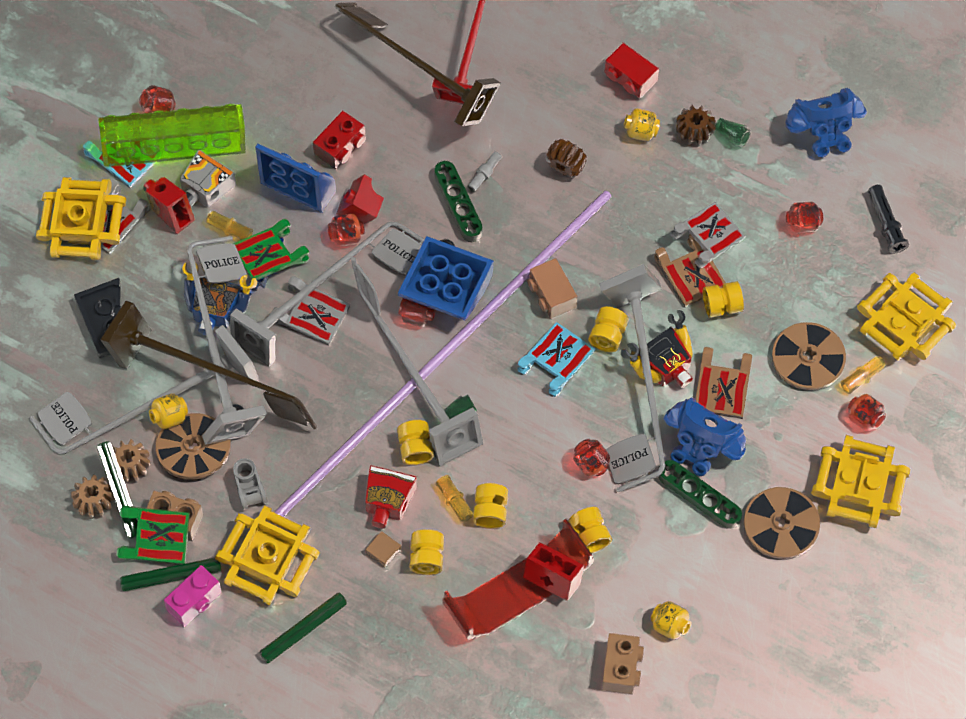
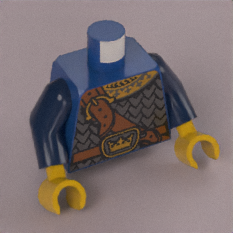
M186 262L182 267L184 274L187 275V278L184 279L185 302L188 311L193 313L194 320L200 322L198 331L206 335L193 275L187 270ZM195 263L198 272L199 266L197 263ZM243 275L240 278V285L229 282L209 283L206 277L199 278L213 330L215 326L220 327L224 325L227 328L230 324V315L235 309L246 313L251 298L250 289L255 288L257 285L256 278H252L250 286L246 284L248 275Z

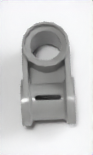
M247 458L238 460L234 464L233 472L243 510L257 503H268L254 462ZM243 470L251 471L249 476L243 477L239 475Z

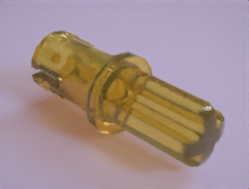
M211 211L207 216V224L224 231V234L227 236L230 234L242 240L253 235V229L236 222V219L233 217L229 219L215 211Z
M876 356L864 366H858L853 374L841 381L844 391L851 394L864 383H870L871 378L886 367L885 361L882 357Z
M449 475L439 478L435 485L445 497L446 505L451 506L461 522H467L473 517V512L463 499V492L458 491Z

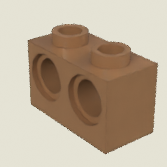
M153 491L147 508L159 509L166 507L169 511L190 513L192 517L189 519L188 540L193 542L203 517L201 505L190 498L185 500L177 498L174 494L167 491H162L161 493Z

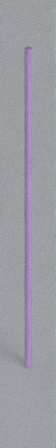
M604 191L418 372L422 379L425 380L529 278L531 268L545 263L611 198V194L608 191ZM411 378L274 513L284 517L417 387L414 379Z

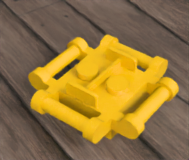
M63 177L60 189L57 188V192L43 193L42 201L44 205L40 228L36 231V239L40 241L52 240L50 247L52 258L78 256L99 260L101 257V243L120 244L119 228L122 209L126 206V197L109 195L112 188L110 179L87 181ZM53 204H54V210H53L51 228H50V230H49L50 221H51V215H52V209H53ZM107 205H113L109 233L103 232ZM62 241H68L70 244L91 245V247L61 246Z
M915 272L909 276L904 284H901L896 276L888 273L883 278L882 284L866 300H862L857 305L859 312L869 319L863 324L860 332L865 336H871L893 354L892 357L897 361H900L910 352L918 358L926 360L934 346L947 333H951L956 328V323L951 318L943 316L953 301L948 297L944 298L921 281L920 276ZM913 287L937 304L938 307L934 309L910 290ZM889 289L894 291L878 311L872 308ZM936 324L939 326L923 345L918 344Z
M850 435L845 436L842 452L837 451L833 447H822L820 469L811 494L830 500L827 516L833 518L834 516L867 523L869 527L877 528L880 513L890 516L901 515L902 506L900 503L906 478L910 474V468L905 465L896 466L891 464L895 447L889 445L883 447L855 440ZM850 449H854L884 457V461L880 462L879 458L875 456L859 452H855V455L849 454ZM831 462H839L833 488L829 489L826 487ZM888 475L896 477L890 503H884L883 498Z
M268 506L263 507L256 519L238 513L234 520L236 524L222 550H218L215 555L217 561L231 566L224 584L230 587L233 585L261 598L263 603L269 606L272 604L278 589L283 590L292 597H297L301 591L299 587L313 560H317L320 554L317 549L303 543L311 527L305 524L299 525L272 512V508ZM266 521H270V522H272V523H274V524H276V525H278V526H280V527H282V528H284V529H286V530H288V531H291V532L297 534V536L294 535V534H292V533H290V532H287V531H285V530H283V529H281V528H279V527H277V526H275V525H273V524H271V523H269V522H266ZM244 528H249L250 530L236 556L232 555L231 553ZM297 553H302L304 557L291 582L284 580ZM241 570L245 572L246 576L271 586L268 590L263 589L238 577L237 574Z

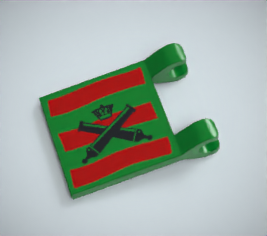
M282 219L269 229L233 243L251 280L252 278L259 280L294 264L308 262L309 250L307 247L301 246L290 254L279 238L290 234L289 227L291 225L287 219Z
M127 505L121 507L120 517L138 518L136 548L121 546L117 549V557L185 564L190 513Z

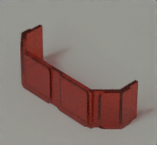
M564 519L562 530L547 546L583 564L584 573L593 564L594 557L569 521ZM526 559L465 596L452 598L448 591L444 592L442 603L467 640L479 638L482 635L487 636L497 631L529 609L555 595L523 578Z

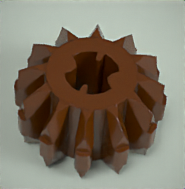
M692 105L690 110L683 108L681 115H678L676 131L680 134L681 140L688 139L689 145L696 141L700 146L702 140L708 142L711 135L715 133L716 120L715 117L711 116L710 110L703 111L702 105L699 109H695Z
M564 139L555 140L550 145L546 154V161L550 164V167L556 169V172L568 175L569 177L578 176L584 169L587 159L583 149L577 147V144H573L569 140L565 141Z

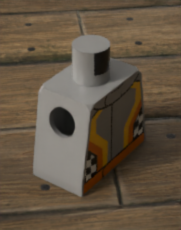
M198 150L181 176L180 183L191 207L196 201L206 207H210L235 187L236 179L233 171L201 150Z

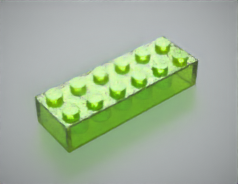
M226 104L217 107L204 106L196 109L181 108L175 111H154L153 113L143 114L131 113L122 116L108 115L98 118L104 167L192 159L198 150H201L210 157L246 153L242 104Z

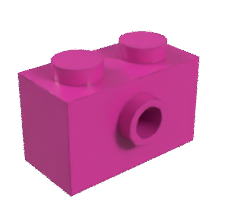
M201 565L164 599L167 611L185 628L222 593L220 583Z

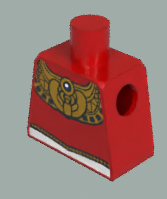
M370 465L365 504L366 511L374 514L371 522L373 526L384 529L389 518L395 520L402 518L417 489V476Z

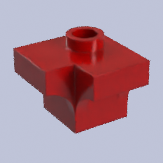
M364 174L353 181L351 188L342 197L337 215L342 218H352L350 214H354L357 216L358 221L364 224L377 218L384 198L373 190L372 178Z

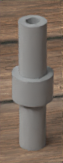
M494 152L485 164H481L477 169V175L467 186L470 191L475 192L484 180H488L492 175V169L502 158L498 152Z

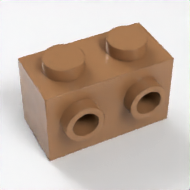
M609 633L602 691L633 695L634 686L639 687L641 671H637L636 666L637 661L642 662L644 646H639L640 637Z

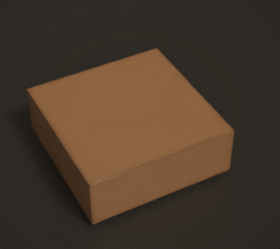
M381 531L365 550L368 555L386 567L401 550V545Z

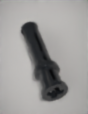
M877 184L870 187L868 194L881 221V233L886 237L889 244L888 251L892 254L900 253L909 247V242L907 239H904L901 231L902 225L895 220L882 185Z

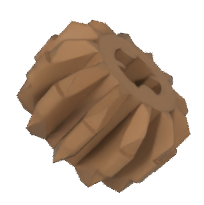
M131 439L128 445H125L123 441H120V448L113 447L124 482L128 483L132 477L138 482V475L146 476V468L151 465L148 459L150 457L149 451L147 449L144 450L141 442L135 445Z
M93 474L91 480H87L83 476V484L75 483L76 491L71 492V497L74 500L72 503L73 507L79 509V513L82 516L88 513L89 517L93 519L95 513L98 512L103 517V509L111 510L110 502L114 501L110 485L107 484L104 477L97 480V476Z

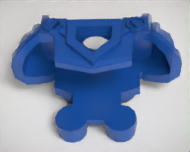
M843 88L840 92L827 97L809 101L796 99L792 108L788 111L785 125L793 133H800L810 129L812 135L819 137V140L815 141L812 145L813 152L818 157H825L829 154V147L835 146L841 152L850 150L852 143L843 132L851 128L852 117L864 118L867 110L860 98L851 89ZM825 104H826V108H820V107H819V106H821V105H825Z
M691 397L678 402L666 412L663 418L667 425L680 429L677 437L682 445H677L670 455L671 460L682 464L686 459L694 463L692 470L698 476H704L710 470L711 463L707 458H717L720 451L731 460H740L745 454L746 437L743 434L744 430L741 429L742 424L728 421L697 403L695 398ZM705 420L713 421L716 427L707 426Z

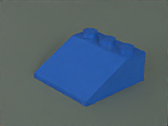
M260 144L256 145L260 184L322 213L336 192L335 179L326 172L321 173L314 170L307 163L293 160L286 153L276 152Z
M426 236L398 291V296L466 321L484 295L493 277L494 261Z

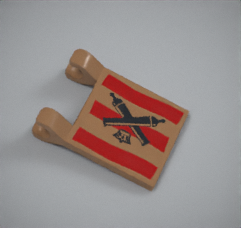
M689 234L687 242L693 252L671 262L663 247L656 249L654 254L655 261L663 269L684 307L702 300L704 287L718 285L722 288L725 283L713 261L703 268H699L696 265L695 261L705 250L691 234Z
M704 347L696 402L717 415L743 419L752 355L743 353L740 370L711 365L713 348Z

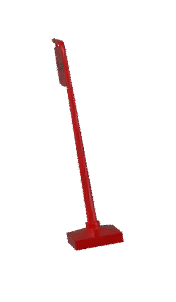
M486 0L478 1L459 72L454 78V82L465 89H471L473 86L467 84L468 79L466 77ZM434 78L432 88L436 99L458 104L464 103L459 95Z

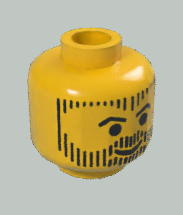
M634 109L630 115L625 116L623 128L627 129V135L630 138L650 141L652 137L657 136L660 120L657 119L654 112Z
M174 393L154 399L149 410V417L152 423L157 424L162 429L182 424L185 416L188 414L185 400Z
M671 601L658 604L651 615L654 630L670 639H677L681 635H686L691 626L689 612Z

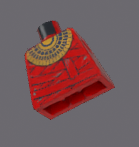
M161 177L156 182L151 179L144 184L143 190L146 192L152 210L176 234L195 221L186 193L167 178Z

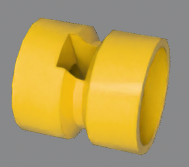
M738 281L724 283L722 288L718 285L703 288V301L709 318L723 316L725 311L728 314L743 312L744 301Z
M606 306L600 308L588 341L599 350L616 352L620 346L622 334L625 333L629 317L623 311L614 307Z
M411 420L397 427L399 444H402L400 451L404 464L421 465L434 458L432 443L429 441V426L426 421Z
M484 483L476 487L475 503L477 505L474 507L473 517L475 525L489 529L501 528L506 525L507 509L505 506L507 505L508 489L505 486L495 483Z
M598 507L582 509L569 518V524L573 533L579 535L577 542L584 554L600 551L612 542L608 528L602 525L604 519Z
M424 529L412 533L411 550L414 552L410 554V570L421 575H435L442 572L443 555L441 552L444 549V535L441 532Z

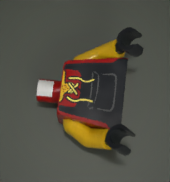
M677 310L679 315L678 321L674 320L673 314L668 315L669 323L674 324L675 328L669 327L648 342L647 348L653 383L666 386L675 380L681 388H684L693 380L687 372L691 365L693 352L687 328L682 324L686 318L685 313ZM629 343L627 345L631 353L629 354L626 349H622L621 356L626 359L630 358V364L639 378L645 380L640 350L635 343Z

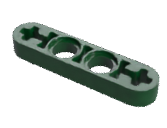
M440 161L434 169L435 180L461 236L467 242H476L480 240L483 234V226L454 164L450 161ZM442 170H445L446 172H449V181H448V182H447V178H446L445 174H444V173H441ZM455 187L461 192L457 196H451L447 191ZM463 206L467 207L470 211L466 215H460L456 210ZM470 221V225H471V227H472L473 230L476 229V233H472L471 231H468V223H467V222Z
M665 461L664 471L658 476L664 485L723 527L733 529L740 524L742 511L738 505L676 461ZM671 469L674 470V475H672V474H670L669 476H666V475H665V471H666V470H667V471H669V470H671ZM685 482H693L697 489L694 492H687L683 489V484ZM707 496H712L716 499L717 504L713 507H708L703 503V499ZM726 513H735L734 518L726 519Z

